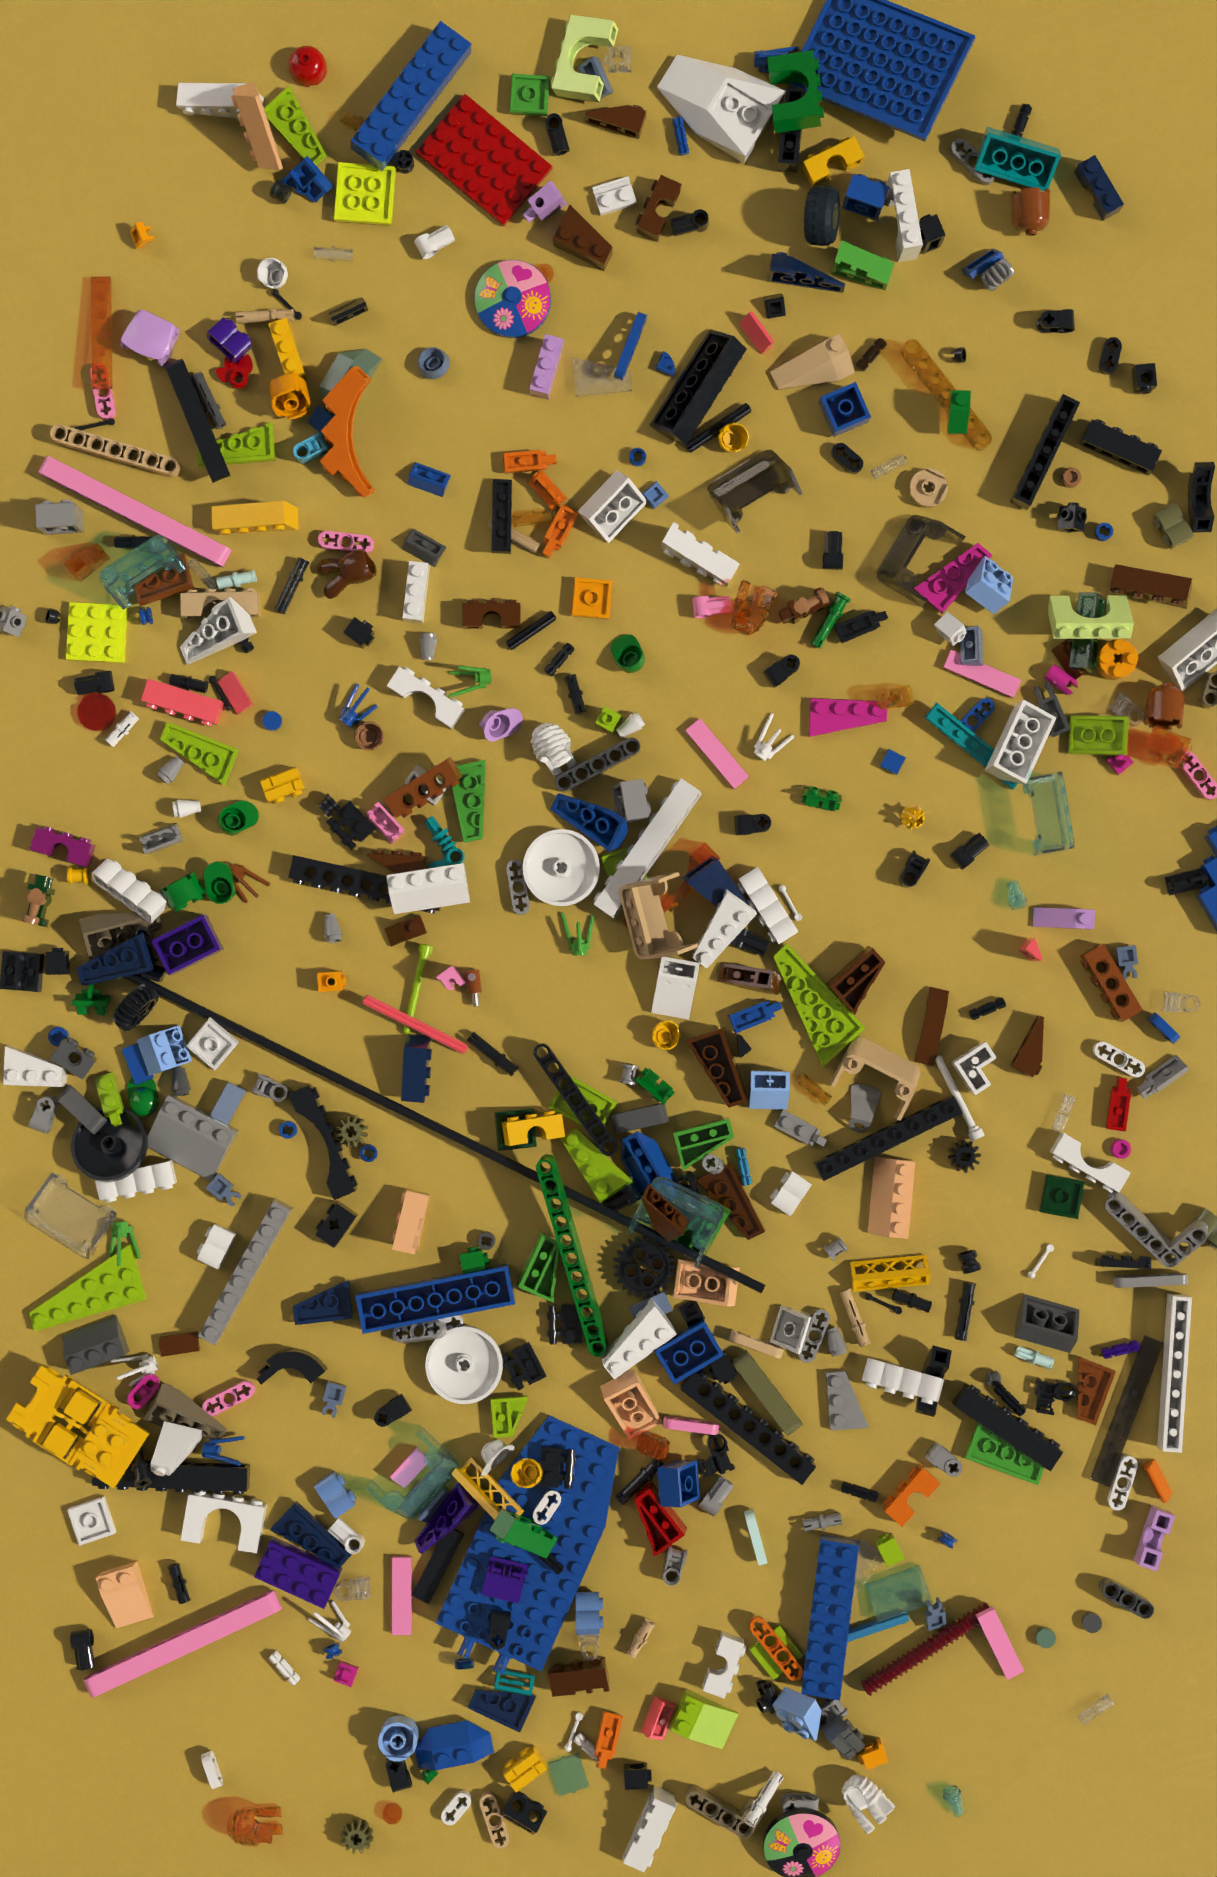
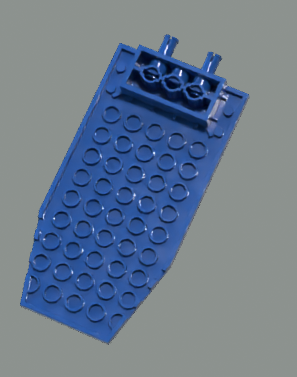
M551 1415L545 1419L533 1437L500 1477L498 1484L524 1510L521 1516L530 1518L533 1521V1511L544 1494L550 1489L557 1490L560 1493V1505L550 1520L540 1526L558 1538L550 1553L557 1559V1562L564 1566V1570L557 1575L552 1570V1567L549 1568L539 1558V1555L516 1545L512 1546L507 1542L502 1543L495 1539V1534L490 1531L495 1520L485 1511L436 1620V1624L464 1637L457 1654L462 1656L464 1653V1658H469L474 1643L477 1642L493 1649L489 1644V1625L492 1609L511 1612L505 1646L498 1650L493 1649L500 1653L493 1670L498 1672L501 1665L499 1673L504 1674L509 1660L513 1658L542 1671L605 1529L619 1446ZM542 1446L562 1448L561 1456H567V1449H575L574 1457H576V1464H574L573 1468L575 1480L572 1481V1489H565V1481L559 1480L558 1488L540 1487L539 1483L531 1488L518 1487L511 1478L512 1466L524 1458L535 1459L541 1465ZM560 1462V1473L565 1474L566 1463ZM494 1492V1502L496 1504H502L500 1492ZM556 1494L547 1496L549 1498L548 1506L552 1502H557ZM506 1506V1511L517 1512L513 1506ZM546 1508L542 1512H537V1519L546 1518ZM490 1556L528 1565L519 1604L481 1595ZM500 1635L492 1638V1640H495V1644L503 1641V1639H500Z

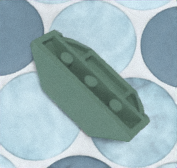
M367 349L338 353L319 385L322 399L326 397L352 367L359 366L371 378L381 363L382 358ZM325 407V411L328 412L332 417L336 415L335 413L333 414L329 412Z

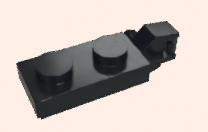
M868 611L839 623L834 628L840 643L843 644L881 627L880 622L887 620L888 616L886 611L875 614V611Z
M1102 1255L1101 1259L1096 1258L1095 1265L1101 1267L1151 1269L1152 1259L1140 1256L1133 1261L1131 1256H1121V1260H1115L1113 1255Z

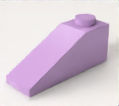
M1033 908L1032 927L1094 929L1095 910Z

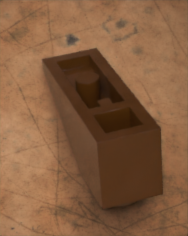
M624 105L586 111L585 113L586 123L637 139L640 138L646 120V110L638 105Z
M721 963L717 981L757 992L778 995L782 976L774 970Z
M1038 1015L1010 1064L1011 1067L1029 1077L1037 1076L1042 1068L1040 1064L1043 1056L1044 1017Z

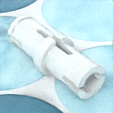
M130 711L120 723L115 725L116 728L105 740L115 747L124 735L129 734L128 731L140 720L139 717Z

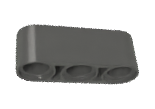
M71 1085L56 1098L94 1135L108 1121Z
M662 1103L611 1114L615 1134L669 1122L666 1106Z
M1104 1578L1100 1581L1099 1589L1108 1600L1143 1619H1148L1153 1615V1605L1142 1595L1111 1578ZM1113 1585L1114 1588L1111 1592H1105L1107 1586ZM1129 1594L1130 1599L1127 1602H1123V1597ZM1142 1604H1147L1146 1610L1139 1611Z

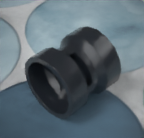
M976 1250L965 1251L957 1255L959 1261L962 1262L961 1269L963 1274L973 1273L981 1269L980 1263L976 1260Z

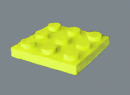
M338 162L334 220L337 222L392 226L396 166H386L383 171H380L370 164Z
M69 602L66 660L125 663L128 606Z

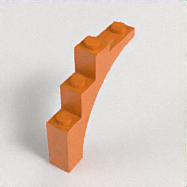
M355 366L344 375L322 400L326 404L327 410L336 415L321 430L326 441L334 444V446L320 462L327 473L332 475L341 473V477L355 487V492L359 496L366 498L371 496L375 489L366 479L359 466L354 451L352 433L357 404L363 391L372 379L359 366Z

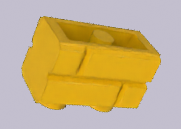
M297 767L260 780L267 801L269 803L273 802L274 805L284 802V798L291 795L292 798L298 797L303 794V790H306Z
M535 1746L532 1748L526 1747L520 1752V1757L516 1760L512 1758L504 1764L503 1776L516 1793L548 1769V1763Z

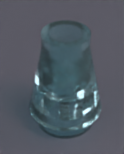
M1018 880L1008 882V904L1011 906V909L1017 910L1026 907L1027 899L1019 886Z
M955 1785L946 1787L943 1790L945 1802L955 1817L962 1816L965 1811L963 1809L961 1790Z

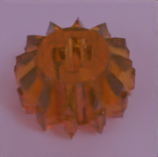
M642 1432L638 1438L636 1449L641 1454L646 1455V1457L662 1460L668 1454L670 1442L665 1437L656 1433Z

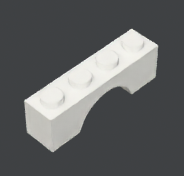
M406 666L404 669L399 667L387 684V687L403 698L414 693L428 695L435 702V718L453 729L465 711L462 707L463 703L455 698L450 700L446 697L447 693L438 687L436 690L430 687L431 683L423 677L419 680L413 676L415 672Z
M1061 1132L1049 1151L1054 1154L1053 1159L1060 1163L1066 1161L1070 1164V1169L1077 1173L1080 1171L1086 1173L1085 1178L1094 1183L1096 1181L1103 1184L1102 1188L1111 1193L1113 1191L1120 1192L1131 1174L1129 1171L1111 1161L1102 1167H1090L1081 1156V1143Z

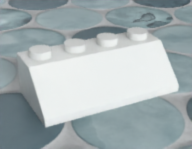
M1217 609L1158 657L1165 673L1182 692L1217 664Z
M1024 699L1015 704L985 771L1001 780L1027 784L1056 717Z
M464 863L386 875L394 914L470 903Z

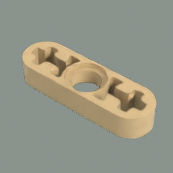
M732 1330L729 1336V1340L776 1358L781 1359L784 1349L772 1343L736 1330Z
M486 1791L480 1797V1807L492 1844L496 1848L502 1849L509 1843V1832L504 1817L500 1815L501 1808L496 1794ZM487 1797L489 1798V1800H493L491 1803V1811H489L488 1803H484ZM492 1815H497L500 1818V1822L493 1825L490 1823L489 1818ZM498 1829H500L501 1836L505 1837L504 1842L496 1840L498 1838Z

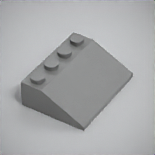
M170 1094L166 1097L149 1132L148 1147L212 1181L239 1130L210 1117V1114Z

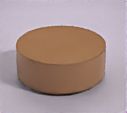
M1068 468L1061 475V482L1067 488L1076 487L1081 481V473L1076 468Z

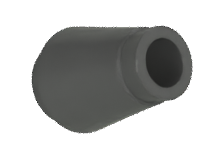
M174 1068L172 1081L174 1096L189 1095L191 1088L185 1068Z

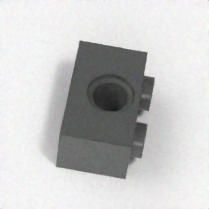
M64 1037L50 1059L83 1080L96 1062L95 1053L88 1048L82 1049L79 1047V1043L73 1038L69 1037L67 1039ZM76 1052L79 1054L80 1059L72 1061L69 1058V1054Z

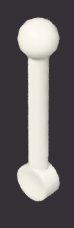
M780 885L779 891L783 893L791 907L794 919L800 921L802 915L795 909L786 892V887Z
M1052 1244L1046 1245L1045 1253L1034 1269L1028 1273L1029 1278L1033 1279L1035 1277L1036 1271L1046 1256L1054 1250Z
M581 1712L575 1714V1724L568 1743L564 1746L566 1752L572 1749L571 1743L579 1721L583 1719Z

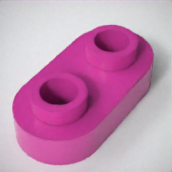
M151 1373L146 1374L132 1389L127 1397L128 1404L132 1408H142L160 1387L158 1376ZM152 1380L154 1385H148L147 1381ZM135 1395H140L141 1400H137Z

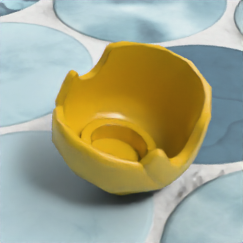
M738 423L727 424L718 434L719 445L725 452H738L745 448L749 441L748 430Z
M671 1020L657 1023L651 1033L654 1045L661 1050H670L677 1046L681 1037L679 1026Z
M524 1458L512 1466L511 1478L518 1487L531 1488L540 1482L543 1471L541 1465L535 1459Z

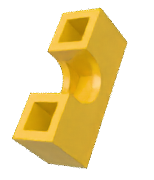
M855 136L850 139L846 137L833 147L831 145L825 147L817 155L811 154L807 156L803 161L802 170L811 188L829 180L830 171L827 167L828 163L832 161L840 162L845 171H848L862 164L865 156Z
M287 318L268 323L284 374L296 372L301 378H307Z
M555 1110L546 1111L543 1116H537V1113L527 1114L525 1119H519L518 1116L509 1117L506 1122H502L504 1143L507 1146L528 1143V1131L534 1126L539 1128L541 1138L544 1140L565 1137L562 1114L556 1113Z

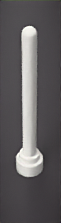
M936 1055L935 1061L952 1096L955 1097L963 1113L962 1116L969 1128L968 1136L970 1140L974 1141L985 1135L982 1128H979L978 1125L976 1126L942 1056Z

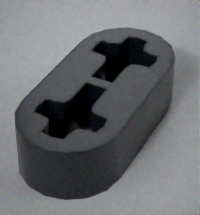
M1116 337L1107 339L1102 348L1099 370L1104 375L1112 374L1118 365L1122 343ZM1114 343V346L1117 348H1115L1112 354H1110L1111 347H1109L1108 345ZM1108 358L1111 359L1110 365L1113 366L1109 370L1106 369V365H1103L1108 361Z
M837 443L833 446L831 456L839 465L851 474H857L861 471L863 460L844 443ZM836 449H844L843 454L846 456V458L843 455L837 456ZM848 459H850L852 462L858 461L859 463L857 466L859 468L854 467L852 469L850 467L851 462L848 461Z

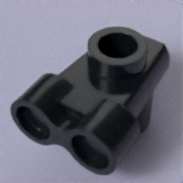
M759 1680L756 1683L761 1697L756 1700L758 1709L762 1714L767 1712L770 1714L776 1713L773 1703L778 1696L774 1692L773 1685L767 1684L766 1680Z

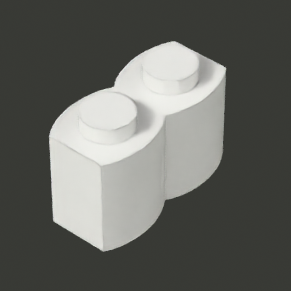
M793 1171L784 1174L780 1181L783 1184L779 1189L775 1188L769 1197L772 1199L771 1204L789 1216L793 1214L812 1185Z
M214 1224L213 1227L209 1226L205 1237H207L205 1244L201 1243L196 1252L198 1254L197 1260L220 1269L237 1233L218 1224Z

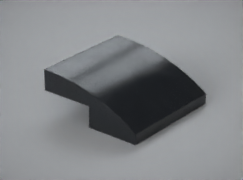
M3 951L0 989L41 992L44 954Z

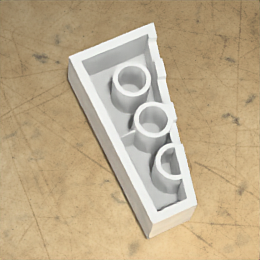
M652 1297L644 1309L637 1313L636 1318L631 1324L624 1328V1332L612 1342L603 1356H601L603 1366L614 1380L677 1335L674 1325Z
M655 1785L653 1786L623 1854L624 1864L642 1872H645L646 1868L651 1866L654 1858L653 1854L659 1848L662 1835L667 1830L669 1821L677 1806L675 1794Z

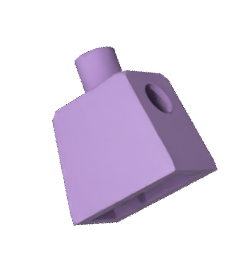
M551 180L528 199L531 207L524 211L523 215L528 222H531L537 216L544 221L568 204Z

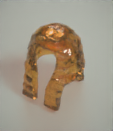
M742 580L737 596L734 599L735 603L733 604L732 616L730 617L734 630L743 635H752L758 632L770 615L771 604L778 594L775 590L767 586L756 587L752 599L745 600L751 583Z
M255 1805L253 1807L237 1809L231 1814L227 1822L229 1837L236 1844L240 1843L250 1847H256L260 1842L271 1844L272 1835L283 1834L282 1824L271 1825V1823H262L257 1821L255 1816L281 1817V1807L262 1808Z

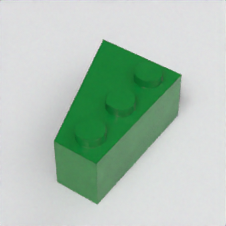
M502 1509L490 1528V1531L495 1534L494 1538L502 1543L507 1542L512 1546L516 1545L546 1559L558 1539L532 1519Z

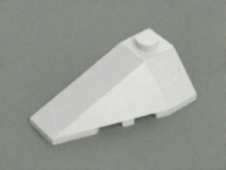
M231 597L215 605L210 615L201 621L199 628L193 631L180 646L187 665L257 633L250 615Z

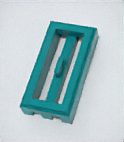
M498 1669L494 1683L495 1690L532 1696L534 1675L508 1670L501 1674L530 1680V1683L500 1678V1669ZM498 1683L527 1687L529 1690L498 1685Z

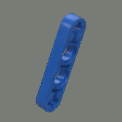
M638 312L614 373V378L623 381L646 323L647 314Z

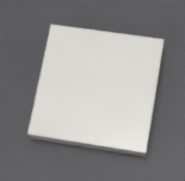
M210 1017L188 1042L186 1047L215 1071L238 1045L239 1041Z
M105 1496L67 1509L79 1546L117 1532Z

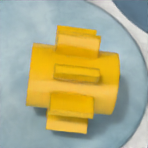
M914 805L913 808L906 807L901 814L903 819L901 822L910 830L913 827L919 828L925 821V812L917 805Z

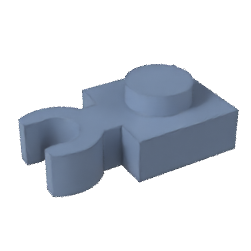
M1136 945L1116 947L1117 966H1123L1121 974L1124 979H1127L1126 973L1128 971L1132 973V978H1137V971L1133 968V965L1138 964Z
M220 1173L206 1187L219 1200L225 1197L228 1205L232 1207L235 1203L232 1202L231 1197L236 1196L238 1199L242 1197L239 1192L230 1190L234 1185Z
M331 1381L327 1382L322 1401L328 1403L324 1406L322 1415L326 1414L327 1409H332L333 1418L337 1415L336 1405H342L346 1385Z
M939 1597L936 1598V1603L933 1605L927 1600L926 1606L928 1611L924 1612L928 1631L947 1626L946 1613Z

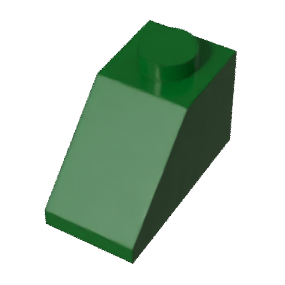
M950 391L948 395L947 434H967L971 391Z

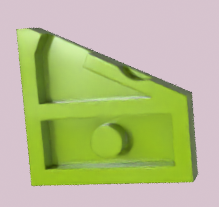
M528 1395L491 1398L494 1438L513 1437L527 1403Z

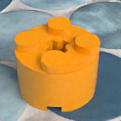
M291 372L271 380L269 392L274 413L279 417L281 415L285 416L287 419H297L305 415L311 404L306 381L296 372Z
M1115 639L1109 641L1097 651L1095 667L1103 678L1119 680L1132 673L1139 658L1131 643L1123 639ZM1115 657H1118L1119 659L1117 663H1114L1113 661Z

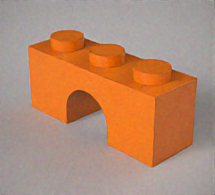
M921 1464L918 1468L915 1466L910 1471V1477L905 1482L902 1481L897 1486L896 1493L893 1496H888L883 1503L884 1506L882 1508L884 1512L901 1527L915 1513L907 1504L909 1495L913 1492H920L928 1498L940 1485L938 1479Z

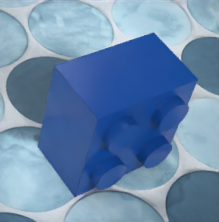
M853 174L842 209L878 221L889 186H886L882 181L869 180L865 175Z
M856 382L821 396L818 402L833 437L866 424L871 418Z
M676 1459L658 1467L657 1479L659 1481L658 1496L660 1506L681 1508L700 1499L697 1460Z

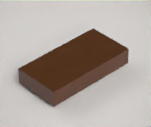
M198 1331L159 1337L161 1357L200 1351Z

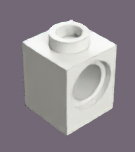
M948 611L934 624L937 633L952 646L957 642H961L967 633L964 624Z

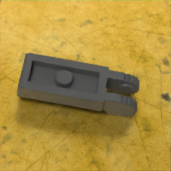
M1047 681L1045 682V688L1050 697L1043 699L1041 689L1038 686L1034 687V691L1039 701L1040 709L1056 717L1050 731L1052 737L1071 730L1057 695L1054 693L1050 682Z

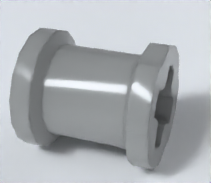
M622 1063L623 1072L619 1082L636 1085L635 1075L636 1069L639 1066Z
M713 1154L705 1156L702 1161L703 1168L711 1174H719L724 1168L723 1161ZM712 1161L716 1164L715 1167L710 1165Z
M839 1236L836 1237L837 1240L823 1247L832 1261L843 1251H848V1248Z

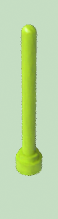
M421 943L418 944L417 951H419L418 955L420 956L406 1013L411 1017H414L426 960L433 951V946ZM404 1025L403 1033L407 1035L410 1033L411 1028Z

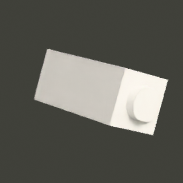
M164 1421L150 1463L151 1472L158 1476H170L201 1442L202 1430Z

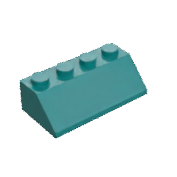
M987 127L980 144L975 170L1028 187H1039L1041 191H1045L1050 186L1061 153L1058 148Z

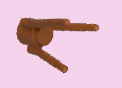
M233 864L230 867L236 891L245 903L248 900L237 883H241L254 897L258 898L259 895L243 880L246 876L244 873L270 886L268 881L247 870L243 865L239 867L237 864Z

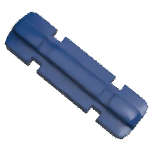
M675 117L672 123L673 128H675L674 133L680 156L689 154V147L685 128L683 127V118Z

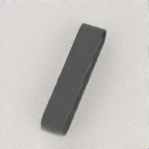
M628 738L560 774L555 781L557 789L561 792H568L636 756L640 751V742L636 738ZM634 742L637 745V749L634 752H630L627 750L626 745ZM613 751L619 752L620 759L617 761L611 760L609 757L610 753ZM596 760L602 761L603 768L600 770L594 769L592 766L593 762ZM577 770H585L587 773L586 777L578 779L575 775ZM562 778L569 780L570 784L567 788L559 786V781Z

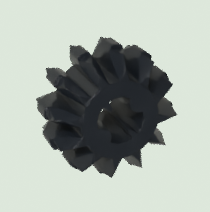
M961 1140V1146L955 1142L954 1146L956 1149L949 1148V1151L954 1153L953 1155H948V1159H954L950 1165H957V1171H960L963 1167V1172L967 1173L968 1166L971 1170H975L973 1163L979 1165L980 1162L975 1160V1157H981V1154L974 1153L979 1147H972V1141H969L966 1145V1141ZM962 1152L969 1154V1156H966L968 1157L967 1160L960 1159Z

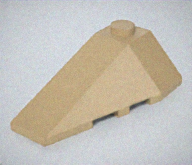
M841 334L821 342L770 371V375L778 390L811 384L818 385L826 382H838L855 374L849 350Z

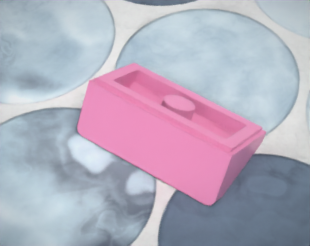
M416 1447L390 1475V1478L405 1488L431 1459Z

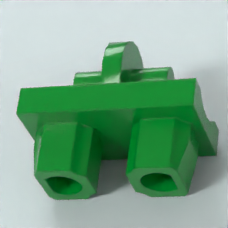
M89 984L88 989H82L81 994H76L75 999L72 1000V1006H76L78 1015L88 1014L89 1007H95V1014L104 1016L107 1013L111 995H101V990H95V985Z

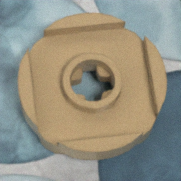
M933 468L917 472L911 479L909 495L919 506L926 508L937 506L945 499L948 492L945 476ZM930 483L932 484L931 488L934 490L927 493L923 486Z

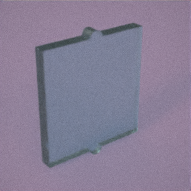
M579 1753L568 1757L562 1756V1759L548 1763L558 1796L571 1792L576 1793L577 1790L589 1787Z

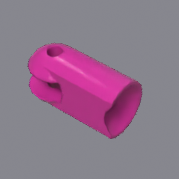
M1055 664L1043 678L1066 695L1073 694L1066 687L1068 683L1078 688L1077 681Z

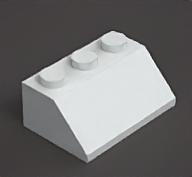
M616 470L577 512L590 527L609 543L648 501L627 476Z

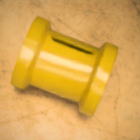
M68 867V884L73 882L89 884V867L84 869Z

